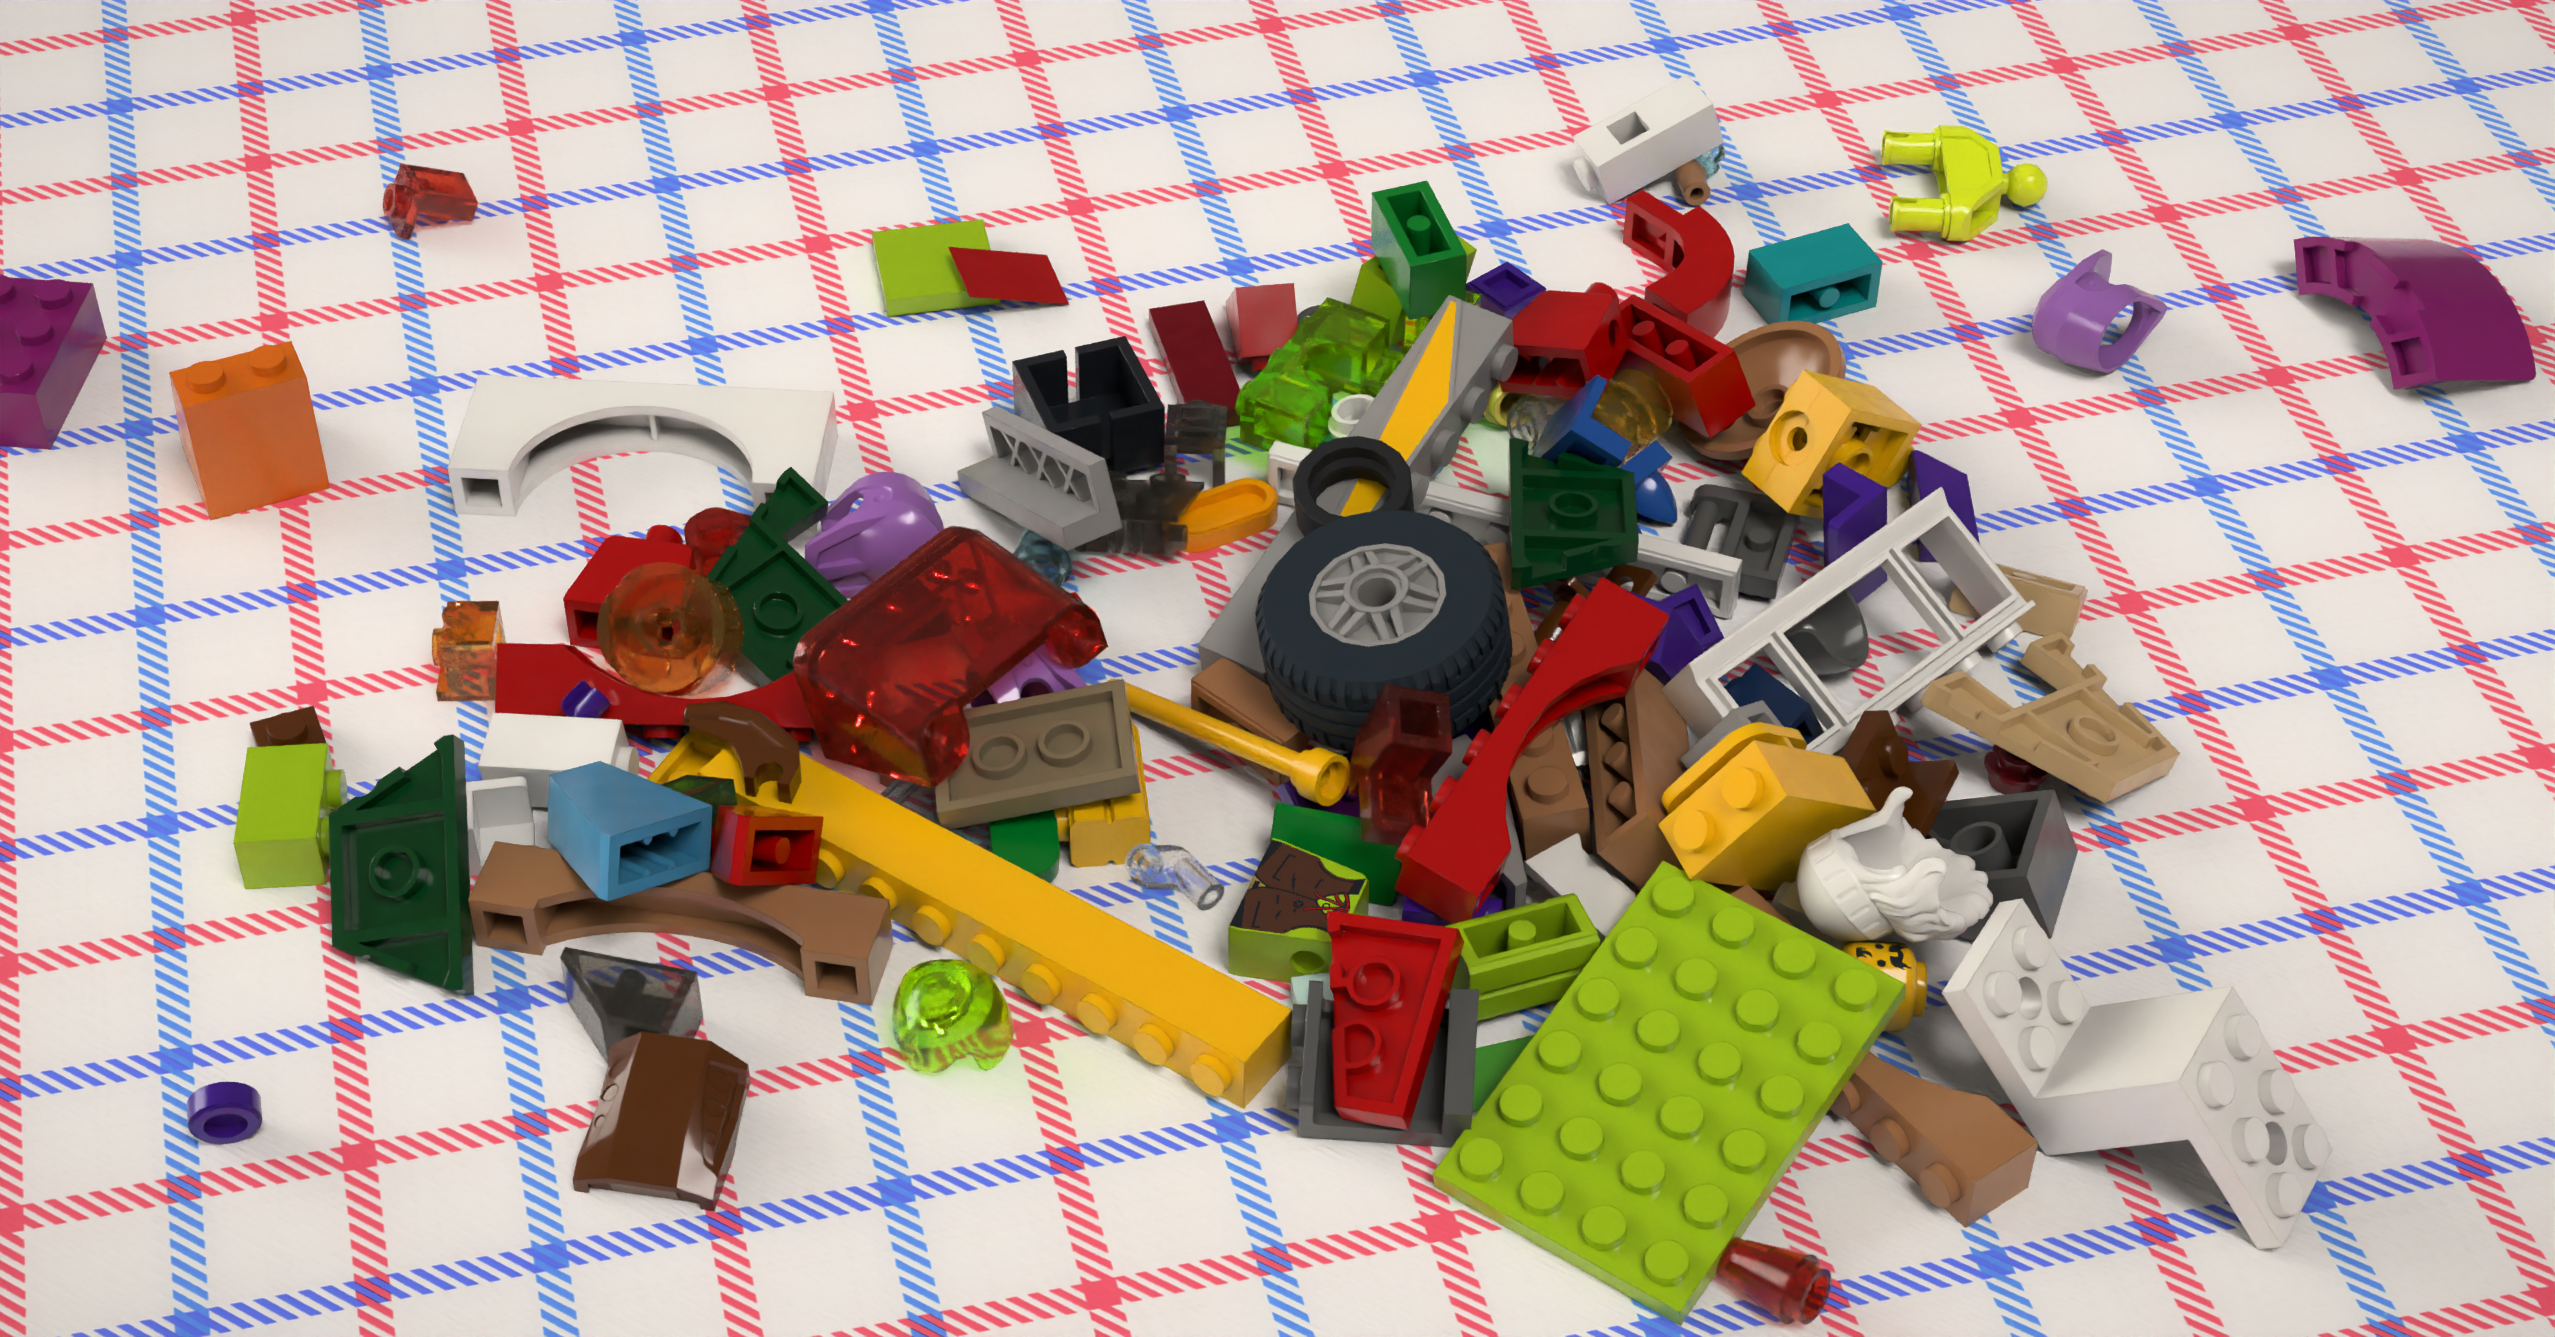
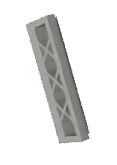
M999 406L982 412L994 456L957 471L964 494L1067 551L1123 528L1104 458Z

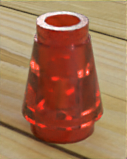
M1739 1237L1733 1238L1727 1245L1716 1269L1718 1277L1727 1280L1729 1284L1784 1324H1790L1796 1320L1806 1325L1815 1320L1823 1309L1831 1288V1273L1828 1269L1819 1266V1260L1815 1255L1744 1240Z

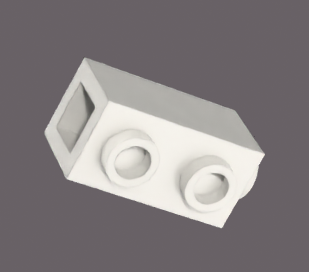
M492 713L478 768L483 780L517 776L525 777L528 783L532 807L548 808L549 775L602 761L638 776L639 754L636 747L629 746L622 720Z

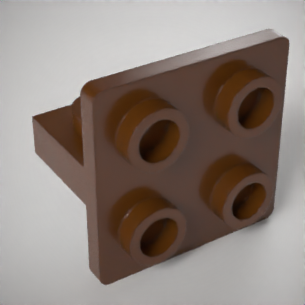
M1888 710L1864 711L1840 754V757H1844L1877 810L1876 812L1883 808L1888 796L1894 789L1898 787L1910 788L1913 791V795L1904 802L1902 817L1906 819L1912 829L1916 828L1919 830L1924 838L1928 835L1959 775V770L1954 760L1909 761L1907 745L1904 739L1898 736Z

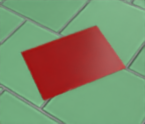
M948 247L969 297L1069 305L1047 255Z

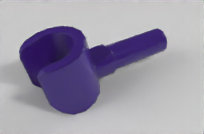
M581 680L563 698L560 707L568 717L599 718L611 706V703L598 689L591 688L586 681Z

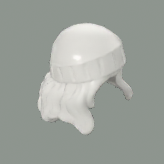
M1898 787L1890 793L1880 811L1840 829H1832L1808 843L1801 855L1796 879L1800 904L1810 922L1824 935L1841 942L1876 940L1896 932L1904 939L1917 943L1929 939L1945 941L1954 939L1965 932L1968 927L1978 923L1979 919H1983L1993 904V894L1987 887L1988 876L1983 871L1975 870V861L1969 856L1957 854L1951 849H1944L1936 838L1925 839L1916 828L1912 829L1906 819L1902 817V813L1904 811V802L1913 795V791L1907 787Z

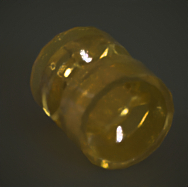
M1626 368L1611 378L1591 417L1632 442L1624 461L1617 466L1619 468L1637 455L1640 450L1645 449L1668 431L1672 424L1673 410L1667 394L1656 380L1638 369Z

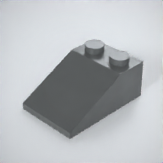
M2055 790L1945 801L1925 839L1936 838L1944 849H1951L1957 854L1967 855L1972 858L1976 864L1975 870L1983 871L1987 874V887L1993 894V904L1989 908L1990 911L1983 919H1979L1978 923L1968 927L1958 937L1975 941L1999 902L2023 898L2039 926L2045 931L2048 939H2051L2078 853Z

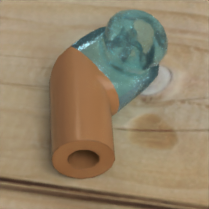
M1722 144L1673 170L1676 182L1688 204L1700 205L1709 198L1710 187L1707 180L1713 177L1720 169L1718 163L1725 157V149Z

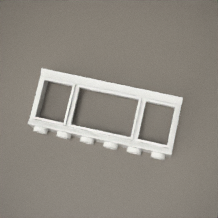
M1940 487L1688 663L1661 691L1697 737L1701 739L1732 709L1739 707L1719 682V679L1763 649L1800 697L1811 705L1816 717L1827 729V731L1810 742L1806 750L1840 756L1864 711L1888 710L1894 726L1898 725L1902 720L1895 711L1906 705L1912 713L1916 712L1924 706L1920 701L1931 681L1961 669L1966 673L1970 672L1983 661V658L1977 651L1984 645H1987L1994 654L2023 631L2017 620L2036 604L2033 600L2027 603L1949 507L1944 490ZM1918 538L1980 614L1981 618L1966 629L1961 627L1901 552ZM1881 566L1944 645L1847 715L1784 633Z

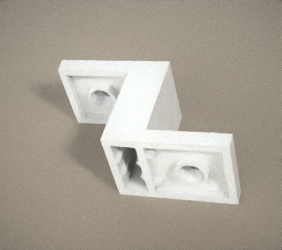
M2023 898L1999 902L1942 991V994L2032 1135L2038 1141L2045 1155L2050 1156L2189 1140L2256 1248L2283 1247L2333 1149L2328 1142L2324 1130L2313 1118L2296 1090L2291 1076L2283 1069L2261 1033L2258 1022L2250 1015L2235 988L2228 986L2090 1007L2080 987L2071 977L2049 942L2045 931L2039 926Z

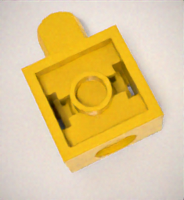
M1803 370L1797 381L1785 393L1784 402L1767 431L1756 441L1753 447V454L1741 473L1787 513L1823 519L1822 475L1840 462L1878 484L1890 488L1901 480L1908 471L1911 450H1915L1911 442L1922 424L1873 385Z

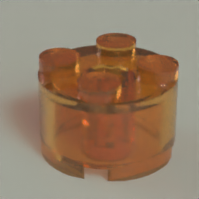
M649 563L639 566L626 574L611 595L608 594L602 603L597 621L598 642L602 655L609 665L633 686L661 695L688 697L708 691L718 683L729 678L734 671L735 663L742 648L743 621L738 605L730 591L714 578L675 563ZM674 620L680 622L679 634L673 635L671 641L663 639V628L671 627Z

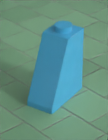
M597 761L549 775L547 839L594 894L608 902L709 870L713 805L602 761Z

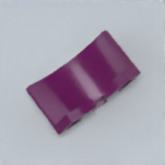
M2304 237L2293 239L2299 295H2329L2344 301L2350 306H2360L2373 318L2369 324L2384 349L2391 372L2393 389H2414L2447 381H2530L2536 377L2534 356L2529 337L2512 299L2485 266L2462 250L2442 242L2427 239Z

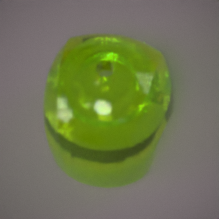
M938 959L922 962L905 973L894 997L892 1033L899 1045L903 1058L914 1071L938 1073L950 1067L960 1057L969 1054L973 1056L982 1070L987 1071L995 1068L1005 1058L1010 1049L1014 1026L1007 1002L994 980L984 970L971 963L956 959Z

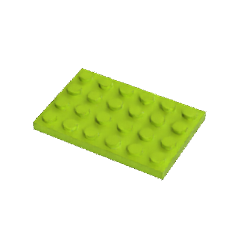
M1662 861L1474 1116L1471 1130L1463 1131L1432 1173L1435 1188L1681 1326L1905 999L1906 983L1701 879L1690 880L1685 871Z

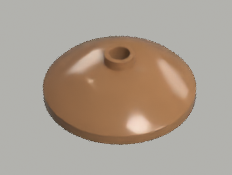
M1784 321L1751 330L1726 345L1736 352L1756 406L1738 418L1730 428L1717 433L1711 439L1678 421L1679 427L1691 447L1704 456L1718 460H1749L1753 454V447L1756 441L1767 431L1784 402L1785 393L1797 381L1802 371L1807 370L1844 379L1846 373L1844 352L1831 332L1811 322Z

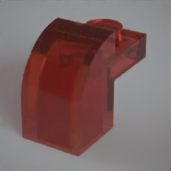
M1386 684L1378 694V700L1373 708L1368 710V716L1360 725L1355 739L1349 771V795L1360 797L1362 841L1399 847L1415 823L1425 828L1434 816V813L1429 811L1433 800L1431 779L1453 753L1449 695Z

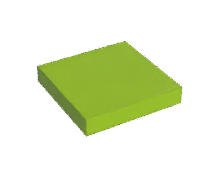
M983 219L872 232L873 250L887 316L1001 303V299L969 297L948 248L991 250Z

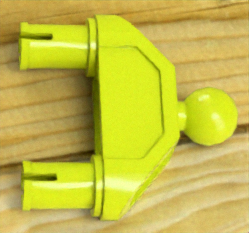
M1938 125V128L1933 127L1931 133L1890 132V130H1884L1882 134L1881 164L1930 165V170L1935 171L1939 198L1892 196L1889 208L1890 232H1939V236L1945 238V240L1969 241L1997 221L2001 195H2007L2014 204L2026 207L2042 200L2047 191V177L2037 165L2030 163L2017 164L2008 173H2003L1999 147L1965 126Z

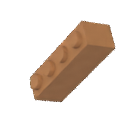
M1645 668L1626 696L1596 703L1585 708L1597 854L1641 890L1662 861L1685 871L1658 824L1669 815L1661 802L1662 795L1688 769L1680 758L1690 750L1686 721L1661 691L1665 685Z

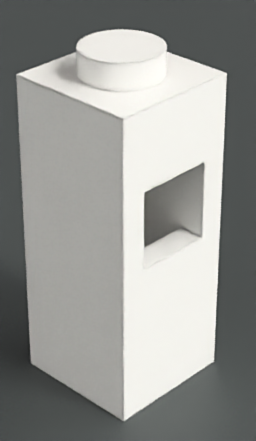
M1686 74L1572 136L1579 155V159L1575 160L1573 165L1583 186L1588 191L1596 188L1606 202L1611 205L1724 143L1714 105L1691 77Z

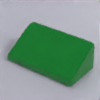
M1276 804L1270 842L1272 838L1285 841L1364 874L1370 881L1369 903L1389 907L1393 906L1397 901L1399 892L1395 890V886L1403 863L1396 860L1395 855L1407 834V827L1289 804Z

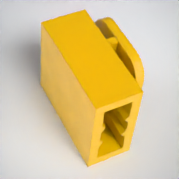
M1755 722L1742 726L1728 734L1666 789L1662 795L1661 802L1669 815L1658 826L1690 880L1701 879L1705 882L1740 887L1748 884L1754 889L1777 892L1785 881L1794 882L1796 880L1800 858L1808 843L1832 829H1840L1851 823L1868 818L1877 810L1844 757L1806 750L1807 743L1797 729Z

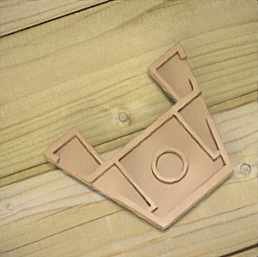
M2060 631L2030 642L2020 661L2021 664L2058 691L2013 708L1961 669L1931 681L1920 701L1928 709L2076 787L2083 794L2104 803L2169 774L2180 754L2131 702H2124L2121 708L2102 689L2108 678L2094 664H2087L2085 669H2083L2070 656L2075 644Z

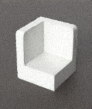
M517 776L466 782L469 874L472 877L479 876L495 841L535 846V823L528 783L525 777Z

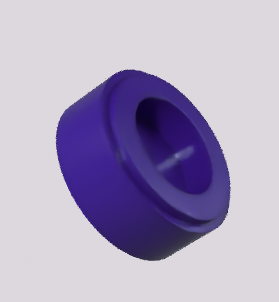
M218 1082L201 1087L191 1094L187 1101L188 1129L194 1137L207 1143L230 1144L242 1141L253 1135L262 1124L260 1094L255 1088L239 1082Z

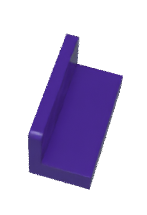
M1840 462L1822 475L1824 567H1827L1887 525V488ZM1879 566L1848 589L1856 603L1859 604L1887 581V573Z

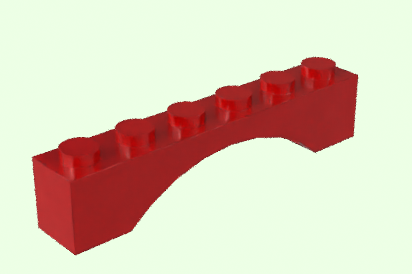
M1604 577L1600 578L1587 598L1579 593L1573 597L1558 624V627L1564 630L1556 642L1547 637L1542 641L1528 665L1527 672L1532 674L1527 684L1522 687L1514 682L1500 702L1495 718L1501 721L1492 733L1482 728L1471 742L1462 760V764L1467 766L1459 780L1449 775L1441 784L1429 807V811L1434 813L1430 822L1425 828L1415 823L1404 837L1395 855V859L1403 863L1395 890L1452 924L1476 917L1499 883L1512 849L1506 821V798L1508 778L1515 763L1540 734L1564 717L1593 704L1626 696L1655 654L1669 621V614Z
M497 643L495 713L568 717L560 707L561 702L581 680H584L591 688L598 689L611 703V706L599 719L622 720L623 724L643 725L644 738H682L683 725L689 726L683 720V712L688 704L725 701L762 712L798 741H811L812 728L837 729V742L876 743V730H882L886 724L893 720L895 653L884 651L822 650L797 670L764 687L728 697L687 699L664 696L630 685L597 666L575 646L563 644Z

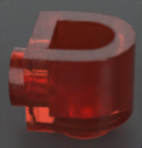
M712 507L695 514L687 521L684 527L685 544L694 550L698 582H703L729 545H735L749 526L751 515L720 507Z

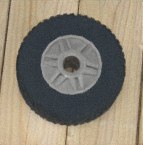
M1376 510L1346 516L1321 526L1296 542L1270 571L1258 596L1255 621L1260 650L1273 699L1278 704L1281 713L1285 715V718L1292 724H1295L1298 730L1338 750L1361 755H1398L1423 750L1450 739L1484 713L1501 692L1503 683L1509 675L1508 671L1511 668L1513 652L1506 597L1498 566L1491 559V555L1483 545L1473 539L1470 534L1431 515L1406 510Z

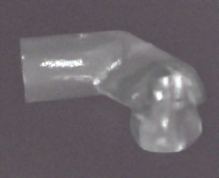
M1142 843L1134 846L1126 855L1125 868L1134 883L1145 889L1181 891L1202 911L1213 908L1224 894L1223 885L1183 847L1175 845L1151 846L1150 844Z

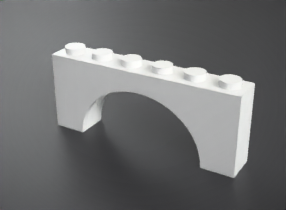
M478 375L447 467L456 514L516 517L526 497L552 475L583 461L627 452L673 453L711 463L733 475L746 487L753 498L754 510L757 509L760 503H766L776 489L777 480L790 467L825 498L838 440L834 391ZM819 522L806 531H817Z

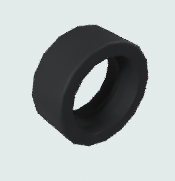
M1362 436L1335 438L1315 447L1300 461L1292 480L1297 526L1305 537L1317 528L1344 517L1330 514L1317 505V497L1328 486L1346 479L1363 478L1376 481L1391 491V498L1377 510H1406L1414 512L1411 471L1400 452L1381 440Z

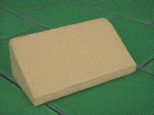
M1995 563L2027 603L2033 600L2036 604L2017 620L2023 631L2041 636H2048L2060 631L2070 639L2088 593L2085 586ZM1954 584L1949 604L1950 610L1973 618H1981L1980 614L1956 584Z

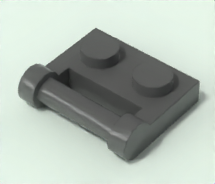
M1712 484L1699 486L1695 489L1689 506L1692 518L1683 545L1706 550L1715 523L1723 518L1732 519L1722 554L1743 560L1739 592L1775 599L1799 525L1800 515L1787 513L1767 495Z

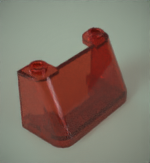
M949 526L810 629L800 639L795 649L793 669L798 687L826 759L933 789L961 765L968 753L970 732L963 707L1044 643L1052 661L1067 668H1080L1088 664L1104 651L1108 644L1095 610L981 531L962 526Z

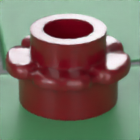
M1995 744L1992 751L1986 753L1984 758V766L1988 772L1990 785L2004 795L2036 791L2039 784L2046 780L2048 772Z

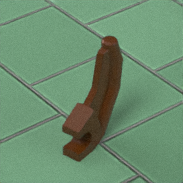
M725 701L693 703L685 707L683 720L685 724L689 725L690 731L693 734L731 748L740 764L747 796L756 797L759 787L763 783L778 781L779 802L792 803L802 782L799 741L757 710Z

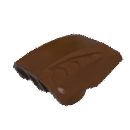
M644 1031L610 1045L608 1068L601 1095L576 1161L573 1176L574 1190L589 1193L590 1188L694 1202L700 1203L701 1210L715 1211L734 1157L741 1116L751 1084L748 1064L712 1041Z

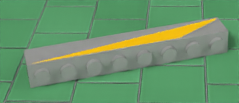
M1448 295L1347 436H1362L1381 440L1400 452L1411 471L1414 511L1423 502L1428 490L1429 481L1439 466L1446 467L1453 459L1459 444V438L1469 423L1476 424L1483 416L1488 404L1489 395L1499 381L1505 382L1511 376L1518 359V349L1514 347L1513 320ZM1363 478L1346 479L1328 486L1317 497V505L1330 514L1346 517L1381 508L1391 498V491L1376 481ZM1295 510L1198 644L1202 671L1219 659L1226 658L1269 685L1259 645L1255 612L1258 606V596L1270 571L1296 542L1304 538L1297 526Z

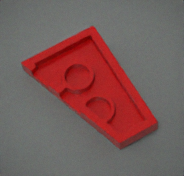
M1327 910V926L1331 937L1332 965H1329L1330 989L1334 998L1335 1028L1332 1030L1335 1108L1343 1120L1409 1130L1464 940L1458 928Z

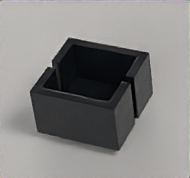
M1126 336L1075 347V402L1069 403L1067 356L1064 350L1012 361L1015 415L1104 458L1107 468L1111 467L1114 475L1165 463V407Z

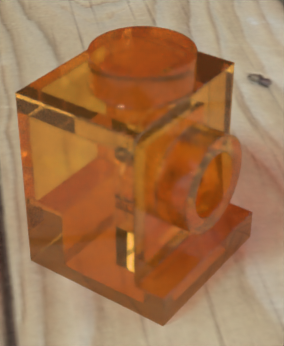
M499 601L447 602V607L442 612L443 628H434L432 633L433 663L435 666H440L436 689L437 700H495L497 643H506Z

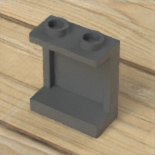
M1309 980L1307 1005L1293 1004L1290 1046L1304 1047L1302 1067L1288 1066L1285 1109L1299 1110L1298 1137L1452 1148L1464 1130H1471L1479 990L1450 989L1449 1008L1444 1009L1409 1130L1341 1119L1335 1108L1332 1051V1030L1335 1028L1334 1000L1323 998V981Z

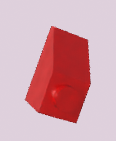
M1294 283L1236 287L1225 303L1237 364L1251 363L1252 372L1287 369L1286 360L1295 359L1300 354Z
M718 805L717 819L711 831L712 859L710 873L729 884L739 886L815 884L824 817L758 805Z

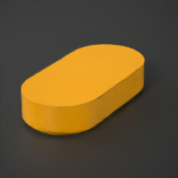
M1243 478L1176 500L1164 512L1165 540L1177 550L1188 553H1200L1266 531L1276 523L1278 518V494L1273 487L1264 481Z

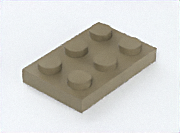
M1124 679L929 716L937 814L941 827L947 830L1141 793L1129 699Z

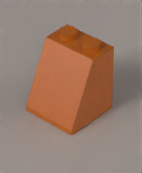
M292 341L260 346L249 352L214 361H202L193 364L191 367L169 372L182 447L210 521L330 488L307 377Z

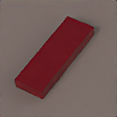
M1205 301L1149 309V326L1189 431L1197 432L1247 423V405Z

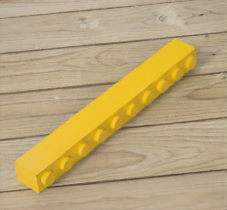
M725 747L697 772L701 801L713 805L712 826H714L717 819L718 805H758L823 816L816 882L825 888H834L843 893L864 894L870 897L889 899L891 919L916 932L925 942L946 948L970 961L979 971L988 975H996L1024 990L1038 1003L1050 1004L1078 1019L1092 1032L1101 1035L1105 1034L1137 1051L1146 1061L1155 1065H1163L1193 1081L1201 1090L1209 1095L1221 1096L1244 1109L1292 1056V1046H1290L1292 1009L800 753L802 782L791 804L779 802L778 781L763 783L759 787L756 797L747 796L740 764L731 748Z

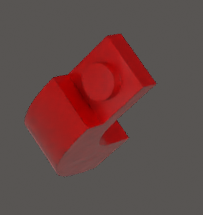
M1640 190L1626 200L1623 244L1669 273L1645 287L1644 300L1712 338L1716 337L1727 319L1730 306L1735 255L1728 234L1721 224L1700 206L1682 215L1646 191Z

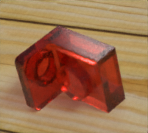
M404 163L400 164L394 184H388L383 196V212L388 217L397 238L408 240L411 238L419 214H424L437 221L458 219L472 222L479 204L464 173Z

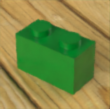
M1428 181L1372 192L1371 247L1408 319L1413 320L1435 315L1448 295L1465 301L1467 254Z

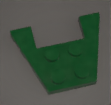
M792 467L782 473L777 480L776 489L766 503H760L751 515L749 526L734 546L729 545L689 599L687 615L761 687L797 670L822 650L884 651L895 653L896 657L945 641L953 636L955 620L918 585L873 617L866 618L788 544V542L825 518L828 509V501Z

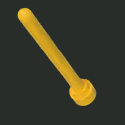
M1110 679V680H1108L1107 682L1115 681V680H1120V679ZM1124 681L1131 712L1288 776L1293 786L1296 787L1298 794L1308 800L1323 806H1331L1338 802L1347 790L1351 777V767L1347 758L1321 747L1304 750L1299 753Z

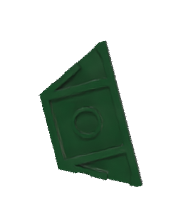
M1509 438L1508 483L1511 589H1523L1637 561L1639 536L1634 472L1610 465L1594 464L1583 457L1567 452H1562L1558 456V463L1529 455V441L1520 438Z
M452 734L443 736L435 741L434 745L437 750L408 770L401 767L396 768L377 781L371 792L361 797L352 798L329 814L332 947L457 994L468 996L474 995L472 925L468 904L470 874L465 744L462 739Z

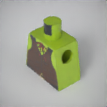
M1272 838L1228 927V973L1242 977L1291 983V977L1329 972V965H1332L1331 937L1327 926V910L1368 916L1370 881L1360 872L1285 841Z

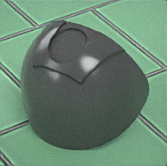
M1846 589L1784 633L1816 675L1839 674L1858 668L1865 663L1868 656L1869 640L1862 613L1849 589Z

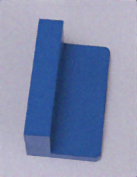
M1598 374L1595 375L1550 417L1532 456L1558 463V456L1562 452H1567L1583 457L1594 464L1614 467L1619 466L1624 461L1632 442L1591 417L1608 382L1606 379Z

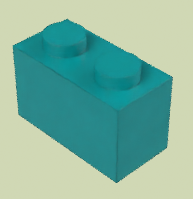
M1849 223L1749 250L1744 297L1768 325L1784 321L1820 323L1876 307L1883 261Z

